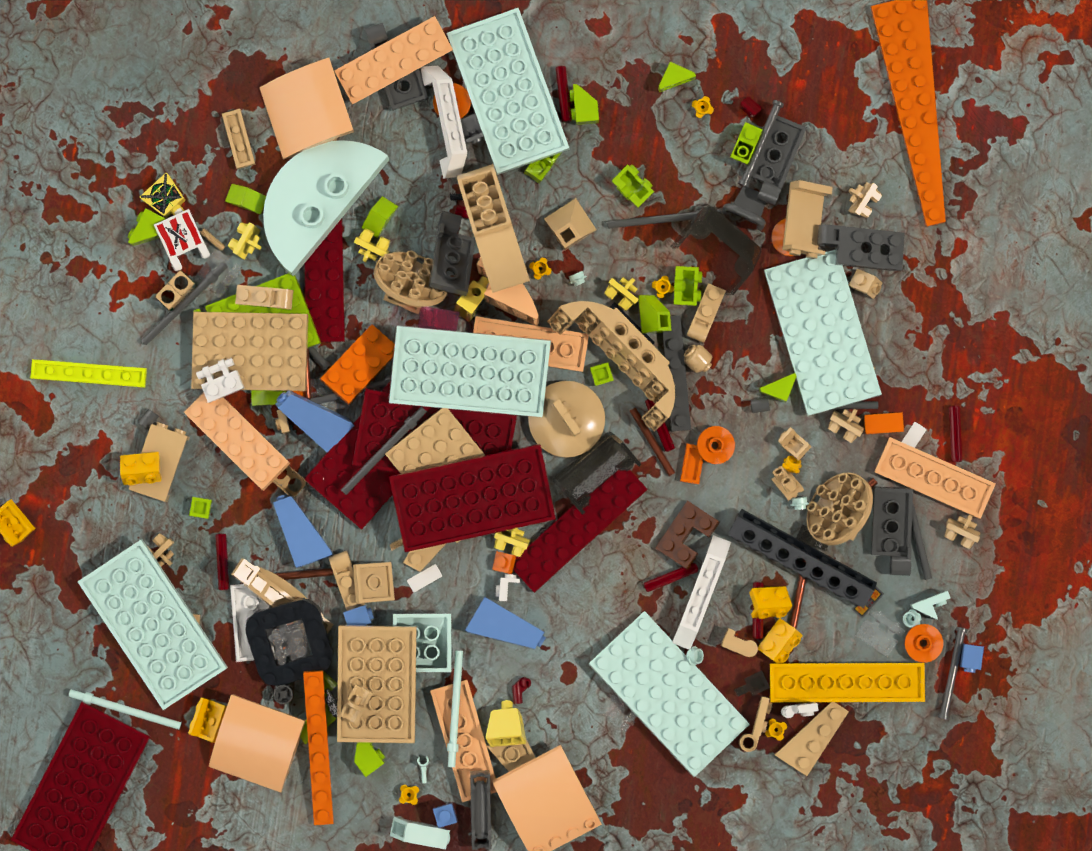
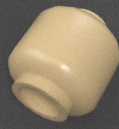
M692 345L685 351L684 362L693 372H706L712 366L710 363L712 355L702 345Z

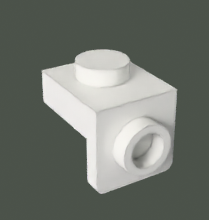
M505 574V578L500 580V585H496V597H499V601H507L508 582L520 583V579H516V575Z

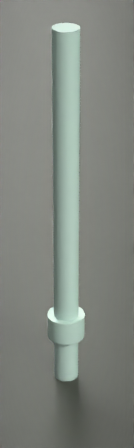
M455 651L449 743H447V751H449L448 767H455L456 752L459 749L457 735L463 651Z
M72 689L69 692V697L82 700L88 705L92 703L178 730L181 727L182 722L95 697L94 694L89 692L82 693Z

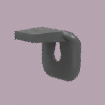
M742 187L734 203H727L722 208L723 214L727 215L730 212L741 218L744 217L745 220L756 224L759 231H762L766 225L765 220L761 217L766 202L757 199L759 192L749 187Z

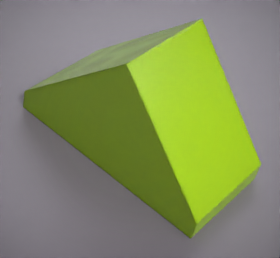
M670 62L660 82L659 93L695 80V73Z
M231 184L225 202L261 215L266 196L248 187Z
M382 196L370 210L362 229L366 228L373 231V236L378 239L398 206Z
M793 373L761 387L759 392L786 403L797 376Z

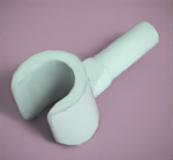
M420 756L417 759L418 765L421 767L422 783H427L426 767L429 764L427 756L425 764L420 763Z

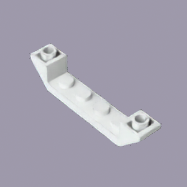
M424 66L420 68L424 86L433 85L448 156L439 160L443 179L456 178L457 175L462 174L467 157V149L453 81L439 66Z
M712 536L698 578L674 636L673 644L691 649L731 544L730 541Z

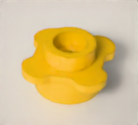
M704 96L702 99L692 102V107L696 110V117L702 118L703 115L713 113L714 109L710 105L709 97Z
M540 258L539 261L530 263L529 267L533 270L536 280H540L542 276L550 275L552 272L551 268L547 265L546 258Z
M662 276L658 281L652 282V288L656 290L657 297L663 298L665 294L674 291V286L670 284L667 276Z
M793 456L784 458L782 467L790 473L800 472L801 460L798 461Z
M775 719L769 720V728L765 731L766 736H772L781 741L784 738L783 734L784 730L787 729V724L785 722H776Z
M402 785L400 787V803L417 804L419 788L417 786L408 787L407 785Z

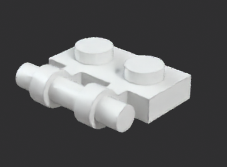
M232 358L222 359L218 361V364L211 367H203L201 371L196 372L198 379L207 378L208 382L201 386L208 403L244 389L238 370L229 371L228 367L234 365ZM222 370L223 376L214 379L213 374Z
M810 702L784 706L781 709V714L786 718L793 717L795 713H801V716H812L814 711H818V704Z

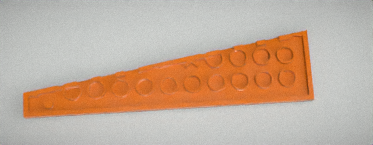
M894 0L873 5L870 8L925 225L929 227L942 224L946 220L927 0Z

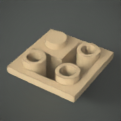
M576 198L544 218L564 251L597 230Z

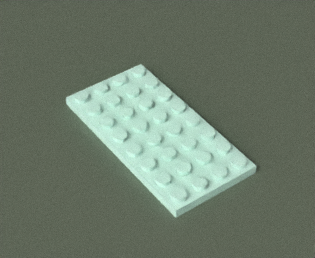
M519 8L447 33L497 175L570 150Z
M836 249L825 252V255L817 256V259L803 258L765 269L764 274L792 367L797 376L796 380L807 417L882 395L843 265H836Z
M397 325L389 403L543 417L551 341Z
M143 539L78 581L163 710L228 668Z
M644 611L588 664L681 765L695 777L750 724L694 664H689L686 655L676 644L672 643L673 641Z

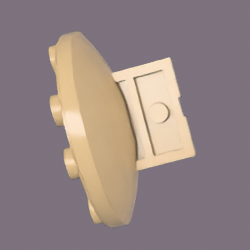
M414 251L386 253L377 261L374 268L375 280L385 292L383 300L404 307V309L419 314L422 307L433 306L442 302L448 292L429 287L433 259L424 258ZM417 257L424 259V263L421 264L416 261Z
M559 381L546 387L543 417L528 416L529 428L536 443L541 444V448L549 454L564 458L576 457L588 452L599 441L605 426V412L600 399L590 388L574 381Z
M841 473L830 478L824 484L819 485L811 502L807 505V527L813 538L825 545H838L848 540L854 541L857 533L865 525L871 513L873 493L869 483L857 474ZM816 495H819V501L817 503L814 502Z

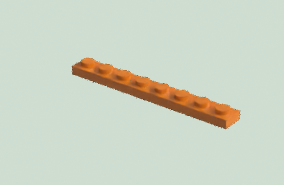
M323 670L304 671L314 825L334 824Z

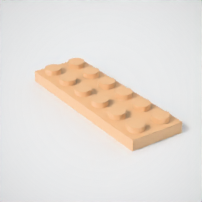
M434 16L334 70L353 105L453 49Z
M475 317L473 333L550 340L548 367L583 372L589 338L586 333L566 330L560 335L548 327Z
M203 392L184 412L263 491L290 464L224 397L208 403Z
M889 437L874 471L878 475L978 519H981L996 484Z
M468 680L461 681L457 735L459 749L456 752L455 767H452L462 802L471 800L470 771L489 770L490 794L497 792L492 783V780L496 779ZM453 684L430 690L446 747L450 738ZM479 776L473 779L474 783H476V781L483 780L484 782H486L487 778Z

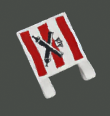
M189 209L154 224L174 271L182 269L177 256L192 249L198 248L201 257L204 259L210 256Z

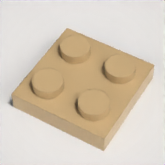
M391 562L353 565L356 604L395 600Z

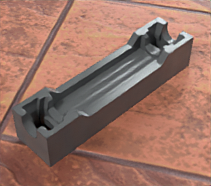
M470 771L472 850H478V848L490 850V771ZM482 776L487 779L486 782H484L483 780L476 781V783H474L473 778ZM476 838H477V839H485V838H487V840H488V841H485V842H475Z

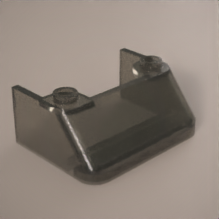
M705 206L699 210L670 247L672 249L679 248L689 234L698 240L705 239L711 232L740 256L734 264V270L739 276L725 292L727 295H734L753 272L761 257V248L714 207Z
M607 432L600 437L592 449L579 455L553 478V482L583 515L585 513L583 508L590 503V493L616 471H628L634 466V463L638 467L642 464L622 440L612 432Z

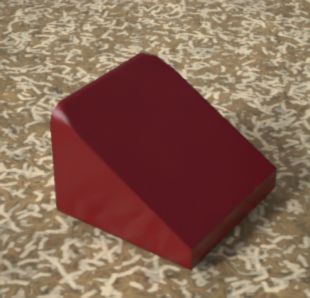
M749 96L740 103V108L753 119L762 110V107Z

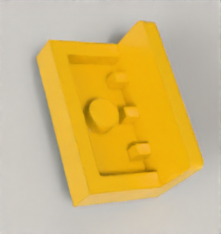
M159 452L121 455L120 476L123 485L132 486L142 483L153 484L161 482Z
M12 499L8 500L0 508V533L10 546L13 547L21 543L36 529Z
M786 586L752 588L749 592L754 606V610L751 613L752 618H782L792 608Z
M779 618L758 646V650L775 663H784L789 658L793 648L800 643L803 635Z
M200 698L196 706L194 718L190 723L188 734L215 743L227 706L210 699Z

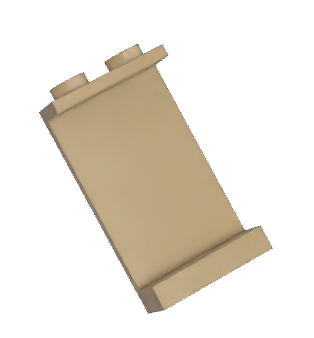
M801 180L790 182L782 250L789 251L790 255L800 256L801 254H806V258L817 259V256L825 255V251L818 250V227L821 225L824 196L832 195L833 187Z
M157 422L156 425L151 424L141 453L159 452L162 481L153 484L142 483L129 487V490L168 502L170 496L168 493L186 441H189L190 437L185 435V431L176 428L175 431L167 429V425Z

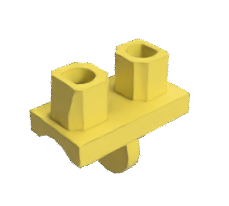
M250 222L248 224L240 223L237 232L242 234L239 241L234 238L231 239L228 247L234 254L245 260L248 253L252 254L255 248L258 250L262 248L257 244L260 240L258 235L261 230Z
M365 228L360 236L355 238L354 243L368 249L366 251L360 248L358 252L364 255L363 261L367 262L369 258L376 261L378 256L372 254V252L380 256L389 253L390 240L381 236L376 245L370 242L374 232Z
M623 277L620 280L625 285L623 287L611 278L604 294L611 300H613L617 293L621 294L624 298L619 302L618 306L624 311H627L632 305L635 306L639 299L628 291L630 289L635 293L638 290L632 285L635 279L632 278L630 281H627Z
M518 528L496 532L494 548L504 551L506 543L514 545L511 553L521 557L524 550H527L530 539L524 538L525 531Z

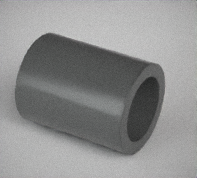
M768 397L750 400L752 413L770 411Z
M148 409L138 423L149 430L151 424H154L159 416Z

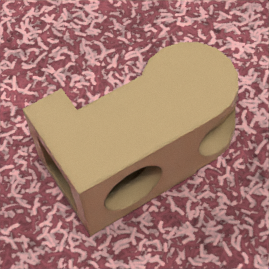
M727 628L720 646L747 657L756 655L758 646L754 641H744L734 636L736 631Z

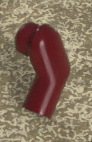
M522 677L512 686L513 704L523 703L522 693L531 686L529 678Z

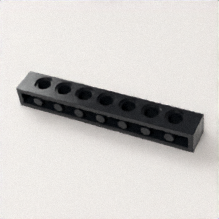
M743 509L739 512L728 533L734 540L745 543L752 550L759 551L765 554L767 558L778 561L785 568L798 572L803 578L811 579L818 586L833 591L836 596L844 597L855 606L864 608L875 591L877 582ZM747 530H751L755 534H750L747 532ZM764 540H770L772 543H766ZM781 549L788 550V553L783 552ZM798 558H803L806 562H801ZM815 567H819L823 571H817ZM832 577H838L840 580H834ZM849 586L856 587V590L850 589Z

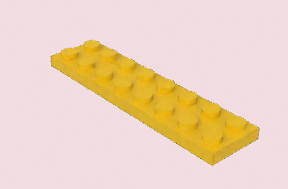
M770 663V702H925V663Z

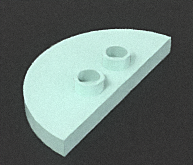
M330 141L303 150L280 169L268 190L263 216L268 243L275 257L288 273L294 276L387 164L389 161L388 155L360 142Z

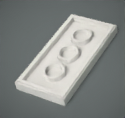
M244 584L230 585L236 662L253 661L254 658L245 631L246 623L256 611L267 609L271 606L258 598ZM273 628L266 630L268 636L271 635ZM270 641V644H271V647H272V650H273V653H274V657H275V648H274V645H273V644L271 643V641Z

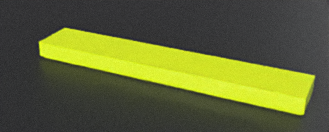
M32 359L30 379L145 388L147 368Z

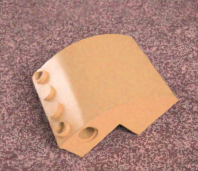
M561 745L492 780L513 825L528 851H552L602 825Z

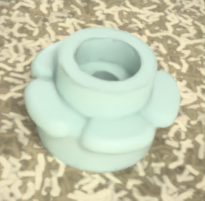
M583 271L569 276V284L578 286L585 282L584 278L587 276L584 275Z
M807 497L792 498L790 506H794L795 510L806 509V505L809 502H807Z
M910 609L903 616L904 624L910 628L920 625L922 620L920 613H917L914 609Z
M693 646L687 651L686 658L689 664L697 665L703 661L704 654L701 649Z

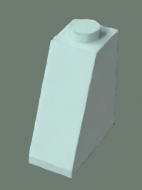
M399 817L393 818L390 836L398 840L445 850L450 842V830Z

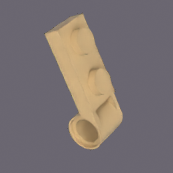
M708 283L686 336L702 343L705 342L726 290Z
M237 285L235 304L292 310L294 290Z
M344 551L329 556L328 558L346 610L349 611L364 606L365 603L356 604L354 572L348 552Z
M761 696L752 734H744L739 739L741 749L746 752L756 749L761 732L765 733L767 721L764 720L766 713L770 714L772 703L769 702L770 698ZM747 737L753 739V746L750 748L743 746V740Z

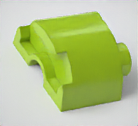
M631 164L630 166L627 165L611 182L617 186V190L628 201L630 200L638 208L654 191L651 189L653 185L646 178L642 180L638 176L640 172Z
M676 266L674 279L675 305L697 306V302L701 301V291L697 290L698 283H702V271H699V267Z

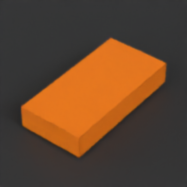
M903 412L864 415L865 434L904 432Z
M686 443L680 482L699 485L703 459L698 453L697 445Z

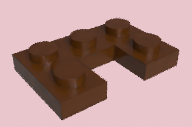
M687 500L656 546V549L688 570L698 556V553L683 543L693 528L710 538L720 522Z

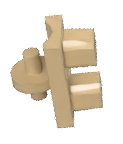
M866 182L864 186L858 185L856 190L850 188L848 192L852 196L849 201L853 204L848 211L851 214L868 218L872 209L866 204L869 200L877 203L882 196L877 190L878 186L874 183Z
M845 409L842 414L834 410L828 427L834 433H837L841 426L847 429L843 438L850 443L857 436H861L864 428L858 425L861 419L855 416L858 411L856 409H853L852 412Z
M782 466L772 472L775 477L771 480L788 501L793 497H797L798 492L804 491L796 478Z
M969 514L966 519L959 516L957 521L948 518L944 537L954 541L958 533L964 536L961 545L970 549L975 542L978 543L980 532L974 530L977 524L971 522L973 516Z
M159 533L152 540L159 549L155 553L150 548L149 550L156 560L159 557L162 558L158 562L161 567L165 563L171 566L173 563L170 558L174 553L170 550L165 555L164 552L174 541L171 538L167 539Z
M355 684L340 716L357 724L373 692Z

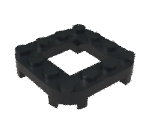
M297 598V600L263 610L260 609L246 623V636L258 674L267 685L280 686L304 679V671L323 670L324 672L331 665L334 649L331 647L321 615V608L309 599ZM302 619L313 655L278 665L266 630Z

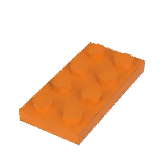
M371 324L320 378V381L350 405L393 359L395 344Z

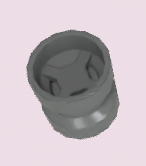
M281 685L274 691V699L279 704L290 703L294 698V690L291 686Z

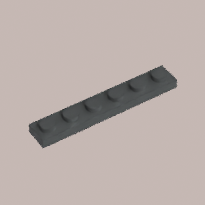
M670 316L672 331L662 332L664 355L670 362L668 366L675 385V401L670 415L672 432L691 430L680 316Z

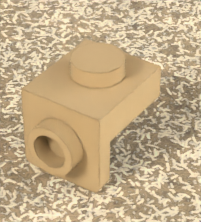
M860 269L856 270L849 283L851 288L867 294L872 299L880 292L882 282L876 276Z
M277 410L279 419H275L278 431L281 430L283 434L290 433L287 416L282 411Z
M791 427L784 431L778 440L780 445L798 461L811 448V445Z

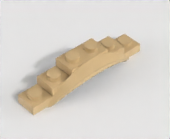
M241 559L231 573L232 576L242 582L245 587L271 607L297 600V598L307 599L294 586L278 575L262 567L253 566L245 559ZM321 613L328 634L334 624L325 619ZM302 619L294 621V623L304 629Z

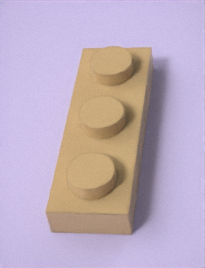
M241 109L222 113L237 170L256 165Z

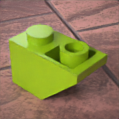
M573 84V90H569L570 101H574L575 109H571L572 120H576V125L599 123L598 101L579 85Z
M745 122L730 158L748 165L763 129Z
M145 209L144 212L141 211L136 220L138 222L136 228H132L128 234V243L136 246L158 239L159 236L154 224L165 220V218L148 209Z
M638 295L642 334L672 331L670 311L654 295Z
M357 742L354 762L364 776L367 777L385 763L383 759L386 757L379 748L376 750L372 743Z

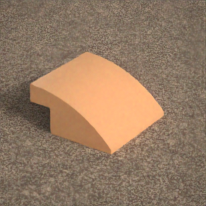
M330 58L296 69L260 87L283 160L293 157L303 150L330 141H337L338 137L354 132Z
M480 257L477 263L478 273L487 277ZM523 283L492 293L490 284L488 285L484 293L487 303L532 325H539L537 309Z
M232 694L215 741L209 767L282 792L306 720Z

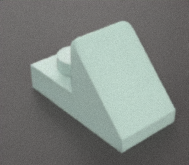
M944 591L910 604V607L938 620L933 605L935 604L936 607L947 604L946 600L950 599L948 591Z

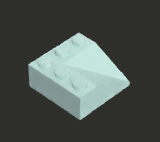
M393 614V626H417L416 672H452L451 614Z

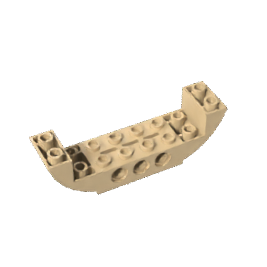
M494 165L457 175L458 184L492 293L530 281Z
M578 301L562 305L547 321L554 331L561 335L576 322L579 328L592 339L593 343L598 345L605 352L606 356L612 359L619 369L632 380L633 384L639 387L646 397L655 403L641 417L646 426L655 432L670 417L674 407L675 385L668 366L670 362L617 308L612 309L595 302Z

